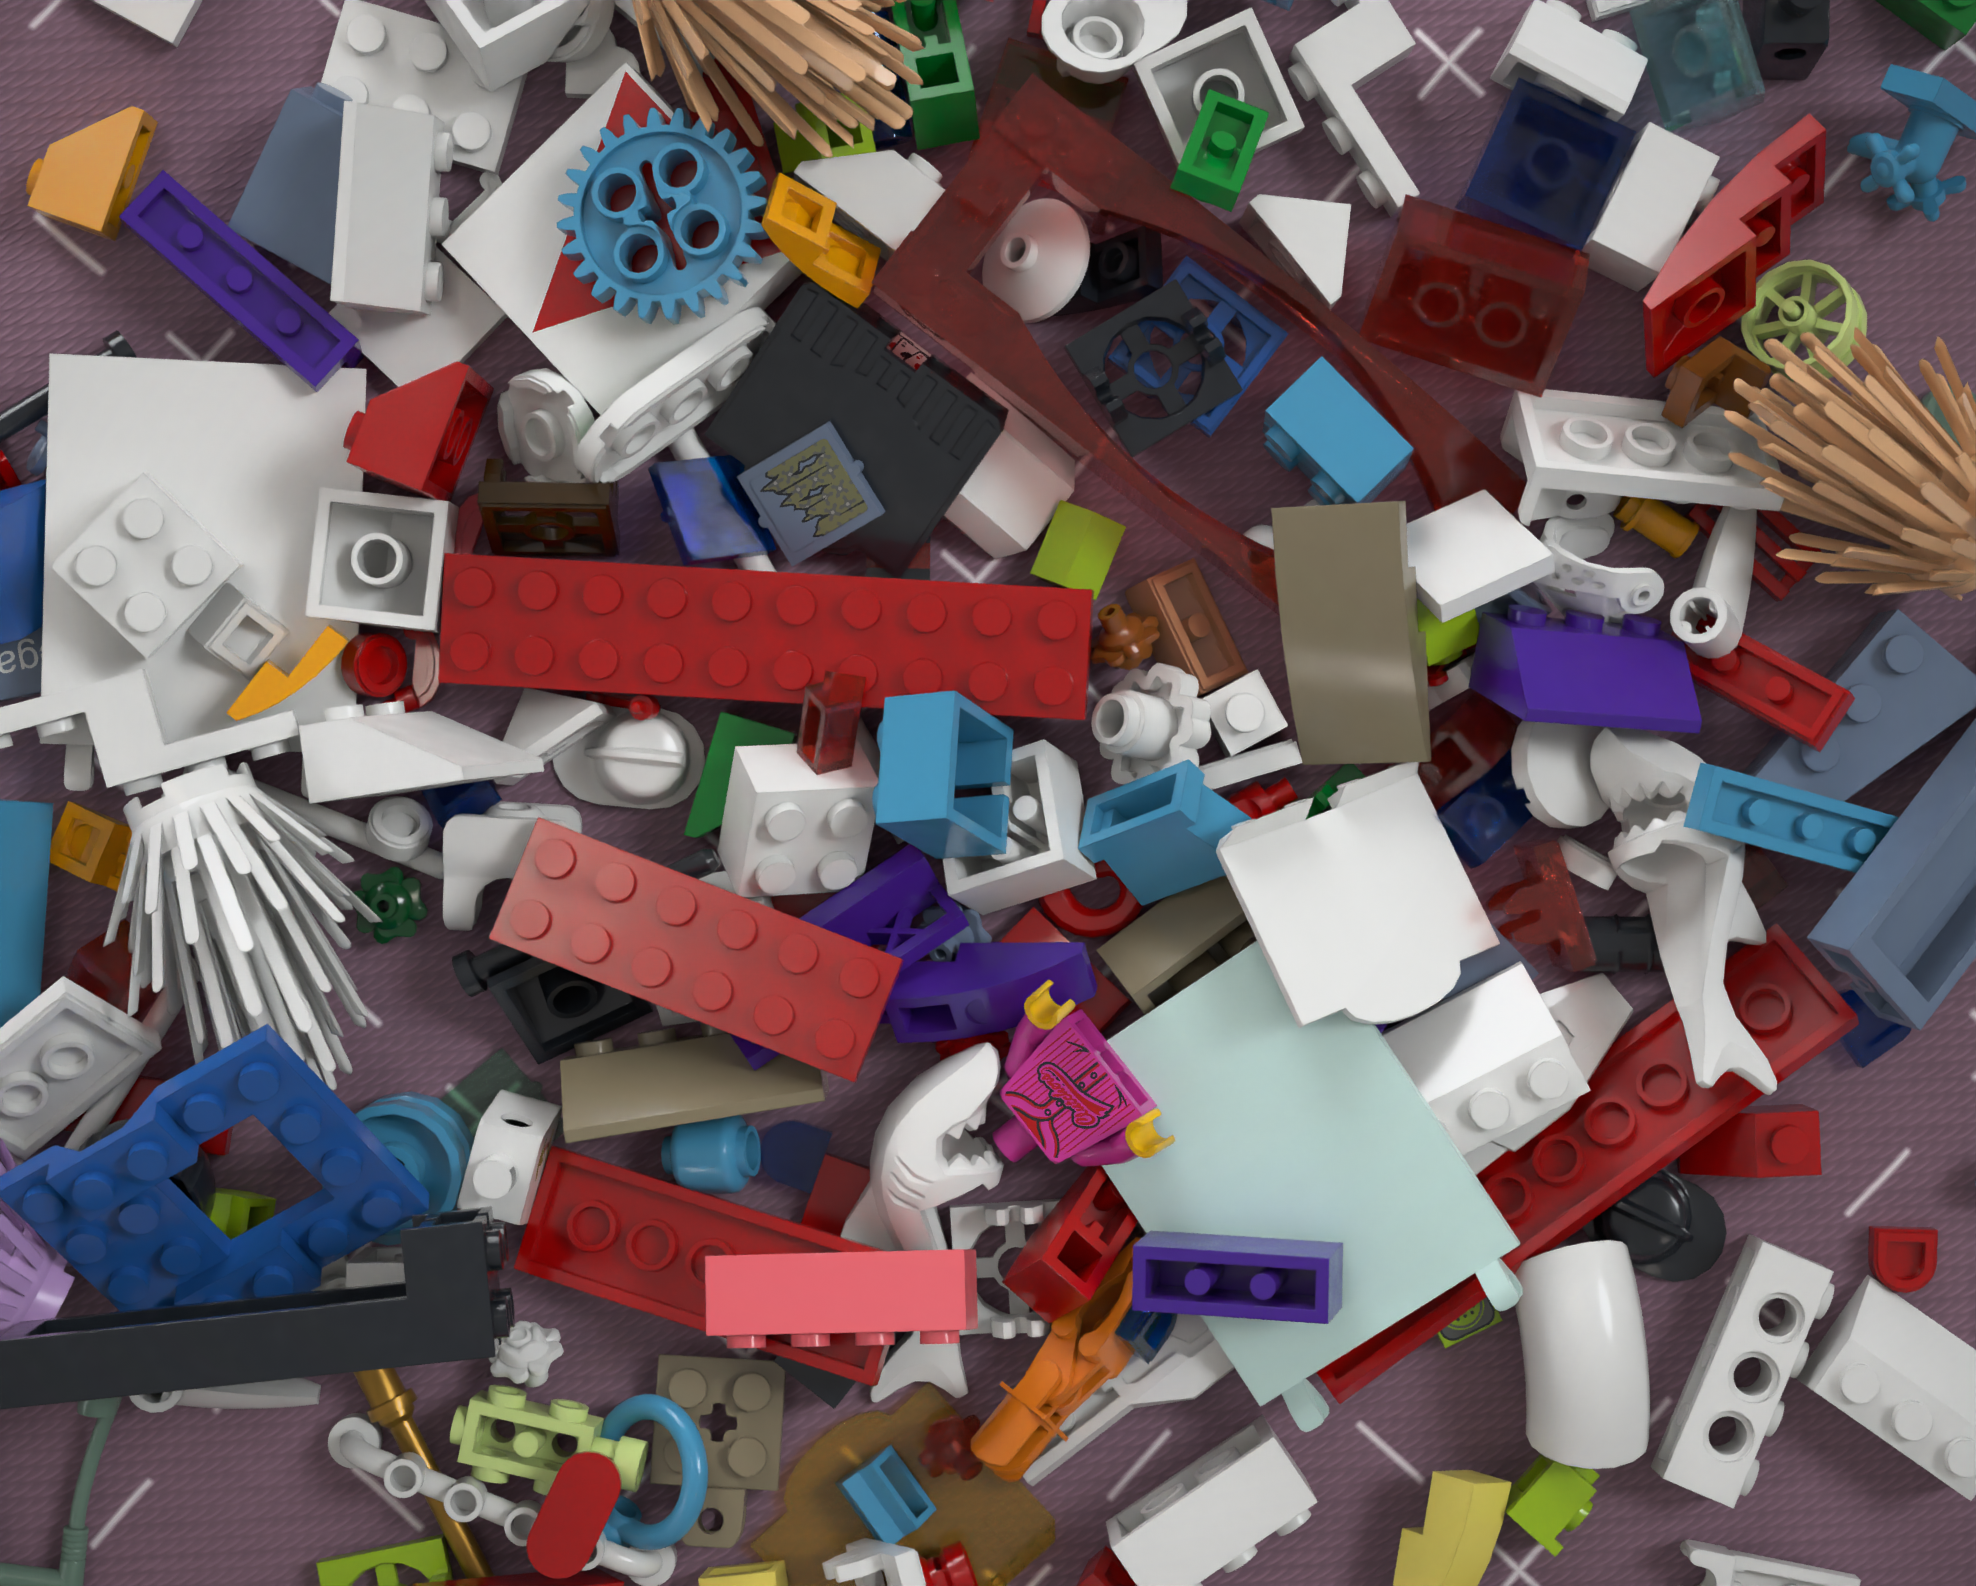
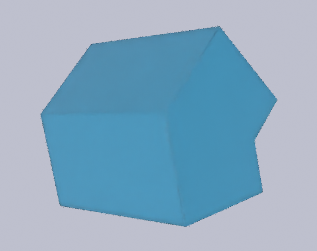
M892 1445L866 1458L835 1482V1485L873 1538L878 1541L891 1544L897 1543L904 1536L917 1530L937 1510Z

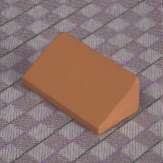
M1195 558L1152 576L1126 590L1125 595L1133 612L1138 613L1142 617L1156 616L1159 622L1157 629L1160 636L1151 643L1152 653L1156 662L1178 667L1186 674L1195 676L1199 683L1197 697L1248 673Z

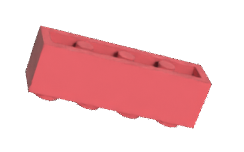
M976 1249L705 1256L706 1336L726 1335L727 1348L766 1347V1335L791 1334V1347L830 1346V1333H855V1346L895 1345L894 1332L920 1331V1344L960 1343L959 1330L978 1329Z

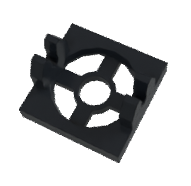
M1176 279L1064 347L1130 459L1243 391L1225 361L1226 354L1222 343L1218 337L1211 335L1207 327L1208 321L1205 315L1196 306L1193 308ZM1144 321L1167 322L1182 329L1189 336L1170 348L1160 344H1149L1138 323ZM1120 335L1132 356L1127 365V374L1110 384L1105 374V359L1113 340ZM1158 352L1169 360L1172 372L1169 381L1164 386L1156 389L1147 388L1136 379L1134 365L1142 354ZM1200 354L1202 360L1201 382L1193 399L1185 404L1174 385L1178 377L1179 366ZM1135 392L1146 396H1157L1168 415L1161 418L1141 417L1126 410L1122 400Z

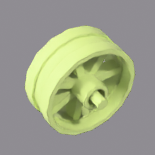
M1814 260L1787 262L1767 272L1756 283V307L1744 314L1741 320V332L1748 349L1759 360L1769 365L1773 374H1783L1792 382L1794 380L1784 372L1785 366L1774 357L1770 358L1766 354L1763 346L1764 339L1786 335L1782 344L1795 353L1800 343H1802L1800 341L1802 333L1809 332L1814 334L1823 344L1829 335L1837 336L1827 348L1848 366L1855 359L1850 345L1860 346L1854 339V328L1857 327L1865 337L1867 332V312L1860 295L1830 265ZM1817 283H1827L1838 287L1814 305ZM1801 287L1800 296L1783 298L1787 293ZM1846 302L1843 324L1823 319ZM1775 305L1779 307L1778 317L1780 320L1766 323L1772 308ZM1806 347L1810 358L1803 362L1812 366L1827 379L1833 377L1830 372L1813 358L1814 354Z

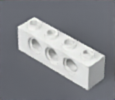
M1751 1234L1748 1235L1650 1466L1657 1474L1667 1481L1733 1509L1739 1495L1746 1496L1750 1492L1759 1472V1460H1756L1755 1457L1764 1436L1771 1437L1781 1422L1784 1402L1780 1398L1789 1377L1796 1378L1806 1363L1809 1343L1805 1342L1812 1322L1814 1318L1820 1320L1831 1304L1834 1285L1829 1282L1834 1271ZM1781 1298L1785 1305V1316L1782 1322L1774 1328L1762 1329L1759 1323L1761 1307L1771 1299ZM1746 1358H1758L1761 1366L1758 1379L1748 1387H1736L1734 1371L1737 1365ZM1722 1417H1734L1736 1431L1733 1438L1724 1445H1711L1709 1430L1712 1424Z

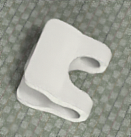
M466 800L459 805L455 815L446 822L443 830V920L447 929L472 930L482 909L485 885L496 879H513L538 817L582 834V818L580 813L573 806L558 804Z

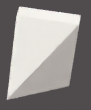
M524 688L503 742L542 758L543 765H545L617 717L610 705ZM530 774L494 779L496 784L513 786Z

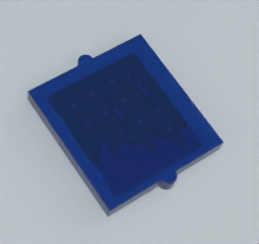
M732 455L654 463L648 468L663 509L660 517L670 527L684 566L767 555L776 550L768 527L762 528L759 525L758 520L761 516L737 478L739 474L744 472L745 465Z

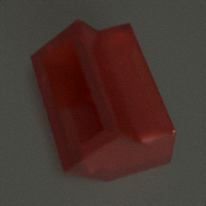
M825 671L823 682L805 686L796 753L816 775L852 767L866 677Z

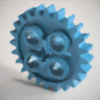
M650 108L647 127L641 128L629 114L624 115V135L617 138L605 127L601 128L600 134L605 148L599 153L592 148L582 146L580 151L590 164L587 170L567 169L565 173L579 187L577 193H565L558 196V201L573 211L574 216L557 222V228L565 235L576 237L575 240L561 249L562 253L571 261L584 260L573 273L574 276L583 284L597 280L591 295L602 304L615 295L613 309L624 317L638 303L639 318L647 324H652L659 307H662L666 319L673 325L679 324L683 305H687L701 319L705 317V297L711 295L724 306L729 303L727 293L723 287L728 280L743 287L749 284L744 274L738 269L743 261L752 264L762 263L763 259L750 244L751 240L770 238L761 226V223L755 221L756 216L765 213L768 201L766 198L752 196V194L760 190L767 182L759 171L745 172L755 158L747 148L732 152L737 138L727 128L713 138L715 124L712 122L708 133L701 119H699L691 129L690 118L681 108L676 109L669 125H666L663 116L656 108ZM686 161L697 162V173L691 183L684 187H671L670 179L676 166ZM646 163H651L653 166V177L659 196L673 209L667 214V219L686 259L687 264L683 270H677L675 254L670 237L656 224L661 219V212L642 172V167ZM625 185H635L636 196L631 206L624 211H611L610 202L615 191ZM704 222H718L719 233L713 244L706 248H693L692 237L696 228ZM646 245H656L658 256L652 268L645 272H633L631 263L637 250Z

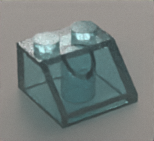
M1650 0L1629 11L1642 55L1648 58L1646 68L1665 130L1676 132L1719 123L1764 103L1765 88L1738 0Z

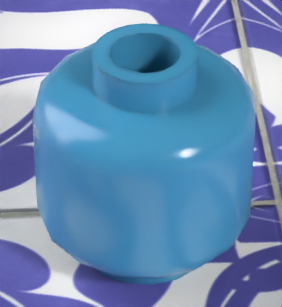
M741 1115L676 1125L672 1135L666 1136L662 1143L661 1158L663 1168L667 1174L674 1175L677 1185L710 1195L738 1193L748 1183L749 1177H753L758 1173L760 1167L761 1147L757 1130L754 1126L747 1125Z

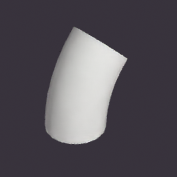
M1611 1240L1586 1242L1545 1252L1523 1261L1515 1273L1516 1278L1523 1287V1294L1517 1304H1515L1520 1329L1526 1382V1435L1531 1446L1544 1457L1567 1466L1601 1469L1615 1468L1634 1462L1646 1452L1649 1442L1650 1384L1643 1316L1627 1245L1621 1241Z

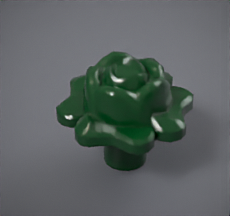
M391 867L382 874H364L360 880L363 890L353 893L383 922L370 923L355 908L357 912L356 928L358 931L364 934L373 931V937L380 944L388 943L395 937L409 938L414 936L417 932V924L414 920H422L428 914V908L421 899L422 884L420 880L415 877L404 880L403 871L399 867Z

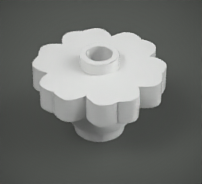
M1156 663L1149 671L1134 668L1128 672L1124 681L1122 680L1114 686L1112 693L1105 695L1099 700L1092 714V731L1095 738L1100 742V754L1106 759L1113 760L1111 776L1114 782L1125 785L1188 759L1199 767L1197 749L1205 746L1211 736L1209 723L1211 707L1206 700L1197 698L1199 683L1195 676L1186 674L1178 667L1162 663Z

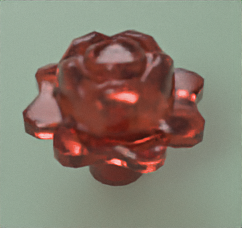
M974 1414L964 1419L957 1415H949L946 1419L936 1420L929 1426L928 1434L923 1439L926 1449L919 1454L918 1462L920 1465L927 1467V1473L930 1477H939L944 1472L948 1475L958 1473L962 1480L969 1481L980 1474L983 1464L971 1450V1439L981 1427L979 1418Z

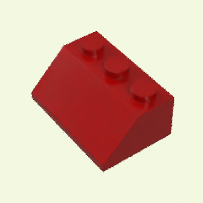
M456 361L372 398L369 401L366 412L356 411L349 423L343 442V447L351 450L346 462L377 480L427 499L451 502L494 388L470 366Z

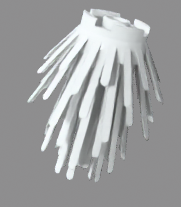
M245 762L239 765L234 775L228 774L223 763L199 769L161 783L160 785L164 792L161 795L162 798L143 808L139 798H133L123 808L132 837L103 945L104 947L115 941L120 920L126 918L129 903L134 900L128 941V952L133 953L128 1018L138 1011L140 985L144 989L151 981L152 989L155 993L166 986L167 1012L171 1016L176 1015L179 1010L178 968L195 1064L204 1060L203 1053L208 1046V1035L189 944H192L219 1051L241 1039L239 1029L242 1037H245L262 1026L269 1024L303 1061L305 1060L306 1064L330 1089L335 1090L337 1083L333 1075V1071L336 1069L334 1058L340 1070L348 1075L352 1074V1066L338 1036L344 1037L324 992H330L331 985L333 986L350 1018L357 1026L366 1027L364 1016L368 1017V1012L356 993L358 990L312 913L339 947L343 949H349L351 942L336 923L344 922L345 917L331 900L341 910H353V907H355L370 923L383 921L315 857V851L322 856L329 854L342 864L354 862L355 860L326 839L325 836L327 835L258 789L250 768Z

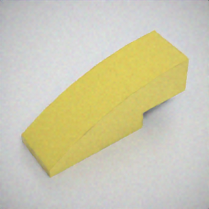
M1473 1470L1433 1471L1424 1527L1402 1528L1393 1586H1478L1490 1562L1503 1524L1512 1482Z

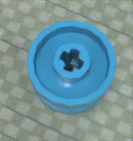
M413 1091L384 1095L355 1113L359 1120L396 1158L405 1164L404 1167L429 1192V1210L424 1213L458 1209V1199L474 1143V1137L459 1113L439 1098ZM412 1219L372 1242L387 1246L401 1244L400 1230L401 1228L413 1227Z

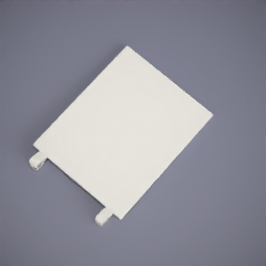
M49 353L41 696L146 669L168 744L290 710L295 711L299 726L325 722L324 709L356 705L357 693L348 687L341 671L344 647L315 678L297 692L258 714L236 721L227 714V711L255 675L250 681L205 649L188 632L190 625L218 591L153 656L146 659L49 565L142 472H146L158 481L244 564L226 583H231L290 630L267 660H271L290 675L329 624L350 641L359 635V624L306 617L305 610L319 487L363 492L364 472L346 462L351 450L344 448L343 442L355 412L365 413L367 369L340 368L316 392L286 365ZM82 713L75 715L78 728L40 738V744H66L64 785L66 789L73 791L88 790L94 783V742L86 715ZM300 735L288 738L291 751L288 752H302ZM302 758L301 792L303 796L308 798L304 761Z

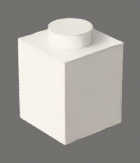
M1258 669L1202 698L1210 704L1211 715L1209 723L1211 731L1225 757H1232L1288 726Z

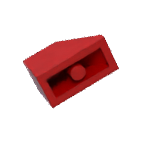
M1803 1104L1747 1106L1677 1157L1678 1173L1749 1178L1822 1175L1819 1110Z

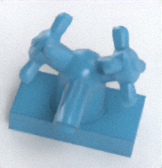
M1890 64L1880 89L1908 107L1910 116L1900 140L1881 136L1879 133L1864 132L1853 136L1849 140L1847 151L1850 154L1872 160L1870 165L1871 175L1864 178L1860 183V188L1863 192H1873L1879 186L1892 187L1895 194L1889 196L1886 201L1890 210L1899 211L1911 205L1914 209L1923 211L1927 221L1934 222L1939 218V206L1946 199V195L1960 193L1966 189L1967 182L1964 176H1954L1941 181L1936 178V175L1939 173L1956 135L1976 140V101L1943 77Z

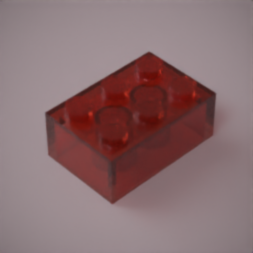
M1405 194L1366 301L1358 339L1541 398L1585 293L1590 253Z

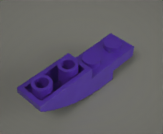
M1085 942L960 943L955 962H915L901 971L879 1024H891L898 1043L935 1042L984 1035L1017 1027L1025 1014L1024 1003L1026 999L1048 979L1054 983L1049 988L1050 997L1060 1006L1069 999H1072L1077 1005L1094 997L1097 983Z

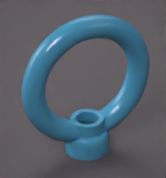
M641 1394L622 1401L607 1415L603 1422L600 1437L620 1441L621 1437L625 1435L630 1427L641 1420H653L664 1426L672 1435L681 1458L682 1485L680 1495L673 1511L664 1520L656 1524L640 1522L642 1514L639 1507L630 1499L619 1495L603 1532L607 1540L627 1548L632 1546L642 1550H660L681 1540L690 1531L699 1517L708 1487V1461L700 1432L685 1410L666 1397L655 1394Z

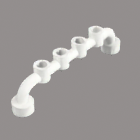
M349 1414L339 1420L332 1428L328 1437V1449L332 1458L338 1464L347 1468H360L383 1478L387 1491L395 1497L408 1498L418 1492L443 1502L446 1513L455 1521L469 1522L478 1516L503 1526L507 1538L513 1544L526 1546L529 1532L542 1507L538 1502L524 1500L516 1504L487 1492L485 1484L472 1476H464L456 1480L429 1469L425 1460L416 1453L405 1452L396 1456L381 1450L383 1443L381 1427L377 1422L371 1423L366 1414ZM602 1531L592 1555L582 1571L590 1570L600 1565L628 1575L635 1583L641 1586H658L666 1582L672 1575L677 1563V1550L674 1544L660 1550H642L632 1546L627 1548L607 1540Z

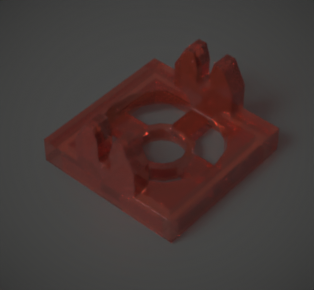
M1532 839L1514 845L1513 847L1524 879L1501 886L1485 904L1489 911L1503 910L1504 914L1521 915L1503 922L1496 929L1505 938L1513 939L1516 942L1535 945L1545 944L1554 967L1575 972L1596 965L1595 961H1597L1559 842L1555 840Z

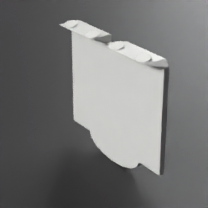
M1419 762L1395 763L1388 766L1389 769L1336 786L1338 791L1327 799L1332 809L1306 819L1313 798L1299 800L1285 805L1284 809L1266 816L1231 826L1232 831L1219 840L1216 849L1218 859L1298 1028L1339 1011H1342L1352 1021L1368 1025L1393 1023L1413 1017L1438 1003L1454 988L1461 974L1460 961L1500 944L1417 773Z

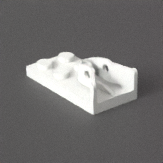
M1516 386L1500 435L1502 448L1524 463L1528 481L1518 508L1520 522L1527 526L1533 520L1555 516L1567 519L1604 516L1616 509L1622 496L1668 500L1677 504L1699 503L1730 506L1739 510L1761 509L1780 511L1784 497L1760 485L1759 483L1765 480V478L1733 463L1728 453H1742L1780 473L1781 470L1777 459L1758 447L1755 437L1730 423L1724 416L1725 410L1716 406H1710L1685 427L1680 428L1661 416L1666 401ZM1756 413L1748 418L1767 430L1766 425L1759 419L1760 416ZM1575 494H1581L1585 497L1583 502L1577 505H1570L1566 502L1570 496Z

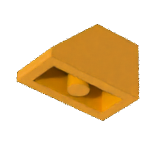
M130 106L50 144L45 158H38L30 170L26 192L31 197L27 206L45 217L116 241L122 225L119 216L129 205L158 122L146 111Z

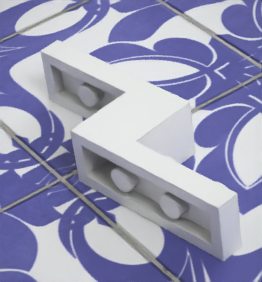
M1331 0L1337 7L1344 3L1348 11L1294 45L1289 56L1293 66L1288 68V73L1301 96L1306 101L1315 98L1328 119L1322 122V126L1334 148L1341 155L1349 151L1362 171L1361 174L1356 176V179L1367 200L1376 209L1383 205L1390 217L1410 206L1419 196L1420 192L1355 90L1408 57L1416 43L1389 0Z
M146 669L0 707V749L13 746L10 733L36 726L39 738L76 729L78 726L75 715L85 713L106 787L109 788L122 784L126 796L161 787L160 784L163 783L161 773L186 766L188 773L223 763L228 768L225 755L250 749L253 761L291 751L288 738L300 735L295 711L290 710L168 744Z

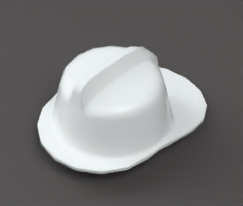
M1051 0L1042 15L1041 34L1048 49L1057 57V70L1062 77L1071 75L1086 83L1094 84L1113 82L1126 74L1134 63L1163 48L1179 35L1187 19V0Z
M614 706L611 707L617 717L553 759L554 770L562 785L577 798L599 805L641 809L668 808L686 799L699 784L705 765L703 742L695 727L681 715L661 709L658 715L651 720H637L630 714L629 709Z

